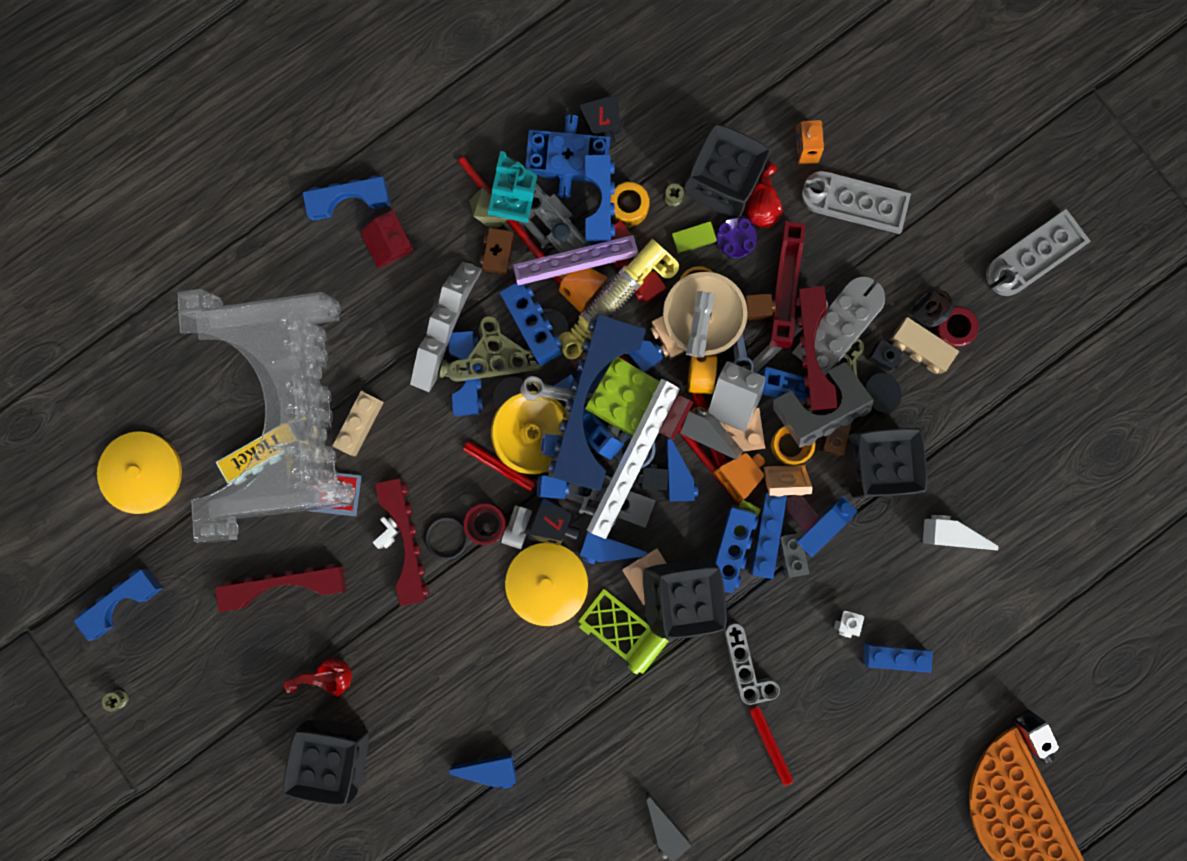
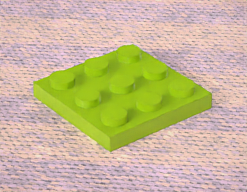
M617 357L611 362L585 409L633 437L660 381Z

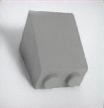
M727 361L718 378L708 413L713 415L718 421L745 432L761 400L766 377Z

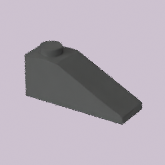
M702 407L691 409L688 412L681 434L733 459H738L742 455L743 450L719 421L708 413L707 409Z
M648 792L646 799L659 847L658 852L665 860L669 858L670 861H675L691 847V842Z

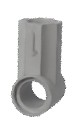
M515 505L509 526L505 529L501 543L522 549L532 510Z

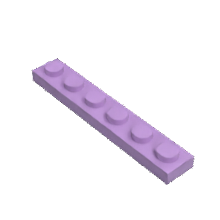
M632 235L514 264L513 267L517 284L522 285L635 257L638 255V249Z

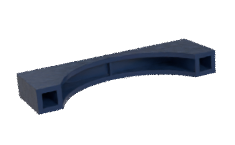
M598 314L591 318L588 324L589 336L588 339L585 338L582 345L583 357L577 362V378L573 379L570 391L573 392L571 399H567L564 410L567 413L565 419H562L560 422L559 431L561 434L559 440L556 439L553 452H555L553 460L549 461L547 472H549L548 477L601 491L606 470L596 461L586 442L583 428L585 399L593 380L609 362L625 353L641 349L646 329Z

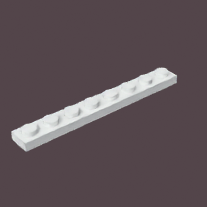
M661 379L587 528V531L606 539L680 388Z

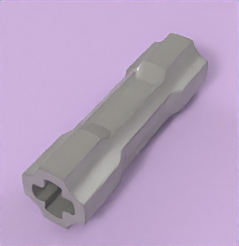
M697 291L686 355L704 357L709 319L715 295L713 293Z

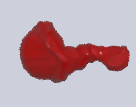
M771 162L766 164L758 179L759 184L753 189L745 203V213L749 221L763 228L774 226L779 221L783 212L781 201L777 196L776 190L772 187V182L769 178L771 174L777 171V166Z
M328 657L325 661H322L315 672L300 673L297 677L284 681L283 686L287 693H293L301 683L319 686L331 695L340 696L350 686L352 672L345 661Z

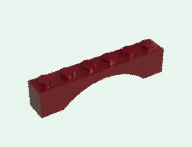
M785 221L782 229L774 297L776 311L772 315L769 346L789 349L793 343L796 293L804 245L805 223Z
M825 286L799 289L800 296H796L797 308L802 310V315L798 316L799 328L804 330V335L800 336L801 348L806 349V355L802 356L803 368L808 369V376H804L805 388L810 389V396H806L807 408H812L813 414L834 412L838 409L835 386L823 374L815 356L817 330L821 320L827 313Z
M403 479L377 483L375 486L379 504L394 518L404 541V566L396 584L399 605L404 606L426 601L427 596H429L428 584H424L423 581L425 568L424 564L419 561L418 555H421V548L419 543L415 541L414 535H417L416 525L414 522H411L410 515L413 514L411 502H407L406 495L409 494L408 485L406 482H403Z
M337 563L324 565V570H317L316 567L305 568L304 573L296 574V570L283 572L284 576L276 577L274 573L263 575V580L255 581V577L242 579L243 583L235 584V580L222 582L221 587L215 588L218 611L225 612L245 608L262 592L282 585L302 586L320 595L347 591L343 566L337 567Z

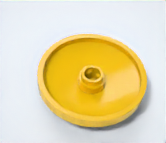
M521 393L507 399L495 413L491 426L492 444L501 461L509 468L524 474L547 472L549 461L553 459L549 456L540 455L541 439L543 434H561L559 425L561 420L565 419L564 415L567 412L562 404L556 399L539 396L536 400H527Z
M131 432L113 440L102 453L97 468L98 484L107 501L119 510L135 514L153 512L165 506L176 494L182 478L181 461L174 447L164 438L147 432Z
M539 543L524 549L514 558L507 571L505 588L509 603L520 617L536 625L552 626L569 620L579 611L587 595L588 578L583 563L570 549L562 545Z

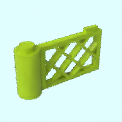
M603 589L578 621L581 623L580 629L588 635L592 632L629 663L628 668L635 674L639 672L644 674L669 642L666 638H660L652 633L649 624L605 589ZM604 595L612 601V609L600 610V600ZM614 603L617 604L620 608L615 609ZM597 605L598 611H592ZM624 610L627 612L628 622L617 623L615 611ZM613 611L614 624L602 625L601 612ZM598 613L599 625L591 626L585 621L589 614ZM630 616H632L636 621L631 622ZM640 623L646 630L641 636H633L631 624ZM629 624L630 637L618 638L617 626ZM614 626L616 638H605L602 627ZM639 638L634 644L633 639ZM631 639V649L625 654L619 649V640ZM610 641H616V646Z

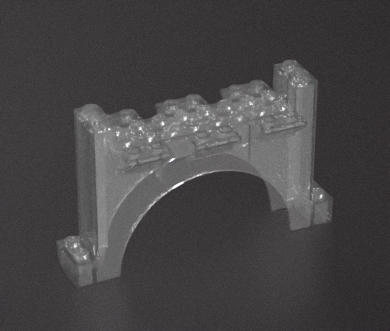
M203 289L177 292L180 333H198V340H222L238 349L257 373L265 400V424L262 438L254 457L246 469L223 489L211 495L191 500L194 542L237 540L239 528L236 519L354 505V500L356 499L355 489L352 484L338 482V475L334 466L336 453L332 447L325 446V440L327 439L325 428H331L333 414L329 404L331 392L328 390V387L320 385V379L322 378L321 368H326V361H328V353L324 342L327 336L323 327L317 324L339 321L341 308L337 300L323 292L223 306L220 297Z

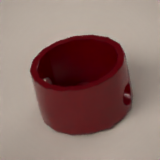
M954 306L949 318L955 314L962 316L967 322L968 334L963 338L951 336L947 330L948 319L942 324L932 327V334L958 349L968 345L975 339L979 323L971 310L961 306Z
M491 504L476 505L469 510L464 520L466 535L474 543L480 545H490L497 542L504 535L507 527L503 511ZM483 512L493 513L498 519V529L491 536L480 535L475 529V520Z

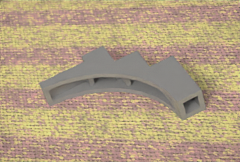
M463 261L454 275L449 276L442 286L439 303L430 317L426 337L418 347L410 385L430 392L435 384L452 331L470 291L480 276L481 268Z

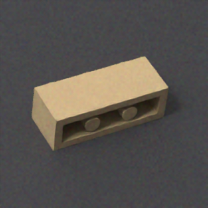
M908 317L901 321L889 339L894 347L909 353L910 358L918 363L923 362L927 365V369L935 374L946 372L959 353L957 349L945 343L942 339Z
M361 391L333 447L356 457L384 402Z

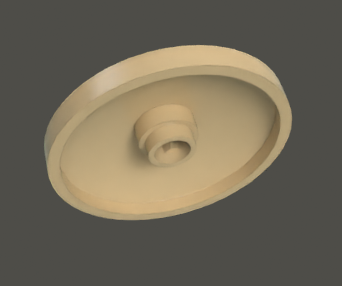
M699 272L688 275L674 285L666 298L663 311L666 331L672 341L687 352L697 291L713 293L715 295L709 319L704 356L722 353L736 343L745 328L747 306L744 296L731 280L720 274Z

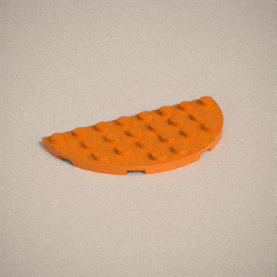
M1016 726L1009 728L987 747L980 757L972 776L969 791V809L978 840L994 861H1084Z

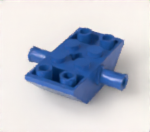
M571 115L565 116L564 133L529 130L525 169L531 170L536 175L546 179L560 180L558 196L561 198L564 197V190H566L565 198L571 197L572 181L590 182L585 180V155H609L610 137L576 134L578 117L575 115L572 116V123ZM566 155H571L569 159H565Z

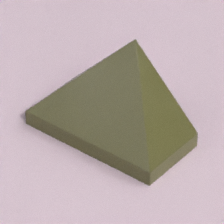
M482 187L469 200L473 216L489 228L499 229L508 219L488 215L491 194L485 187Z

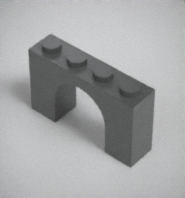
M846 362L827 372V379L835 386L836 395L841 403L839 408L833 413L815 415L808 412L792 390L773 400V410L799 448L804 445L809 446L813 444L817 438L823 435L828 436L836 428L847 426L856 417H863L871 411L873 398Z

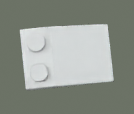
M932 515L931 519L924 520L923 543L998 550L996 544L960 522L950 520L951 516Z

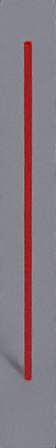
M465 157L460 158L458 162L480 189L485 187L492 195L490 187ZM507 220L508 224L537 259L546 257L517 221ZM558 276L552 277L560 286L562 279ZM625 354L619 356V358L634 366ZM681 425L678 433L739 506L740 502H736L713 473L718 469L717 466L695 440L681 434L683 427Z

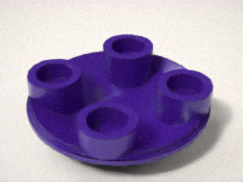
M730 218L724 221L717 231V245L729 257H744L755 248L757 240L756 231L748 219Z

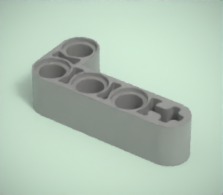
M736 622L728 623L724 629V635L740 698L748 705L777 698L780 688L773 679L763 678L756 680L743 627ZM733 627L739 630L736 633L739 642H735L734 636L729 634V632H732ZM738 647L744 649V654L740 658L734 656V651ZM742 668L749 670V674L745 678L739 677V671ZM767 684L774 685V690L770 694L764 692ZM753 689V696L751 698H744L745 690Z

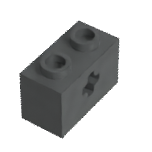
M799 532L780 535L779 550L784 574L787 578L809 574L805 551L797 543L802 537Z

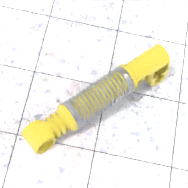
M651 239L628 266L621 268L619 274H616L617 277H614V280L611 279L609 285H606L607 288H604V291L601 290L599 296H596L597 299H594L591 302L592 304H589V307H586L581 313L578 321L579 324L574 325L576 328H571L572 332H564L559 335L558 338L562 344L559 348L566 358L575 359L581 355L583 342L589 336L590 331L587 328L590 319L598 314L612 318L611 314L615 315L613 312L617 313L616 309L620 310L619 306L622 307L621 303L625 304L623 301L627 302L626 298L630 299L629 295L632 296L631 292L635 293L633 290H638L643 284V279L653 268L665 278H671L676 275L679 269L678 262L655 240ZM661 259L665 261L664 265L659 262Z

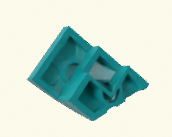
M500 151L488 215L528 223L537 175L531 170L525 169L518 161L514 162L504 151Z

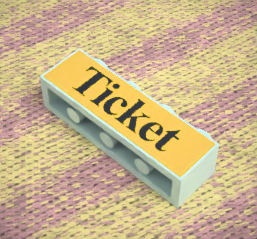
M287 421L220 459L216 464L228 484L235 483L239 485L247 480L246 476L253 473L256 475L265 470V465L269 463L274 465L283 460L282 456L288 452L291 455L301 450L300 446L304 444V441L294 423Z

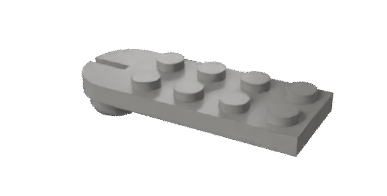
M824 171L813 173L805 181L801 197L804 205L810 211L897 234L902 232L911 193ZM811 189L820 191V194L814 193Z
M1065 209L994 259L986 270L987 282L991 285L1005 275L1006 279L992 289L1002 296L1014 295L1091 241L1068 210Z
M858 277L849 282L827 309V313L821 320L815 338V356L825 376H827L829 370L836 366L885 304L884 289L879 283L875 285V280L869 277ZM867 290H871L870 293L865 297L864 294L867 292ZM800 342L792 354L802 361V356L806 355V349L801 348Z

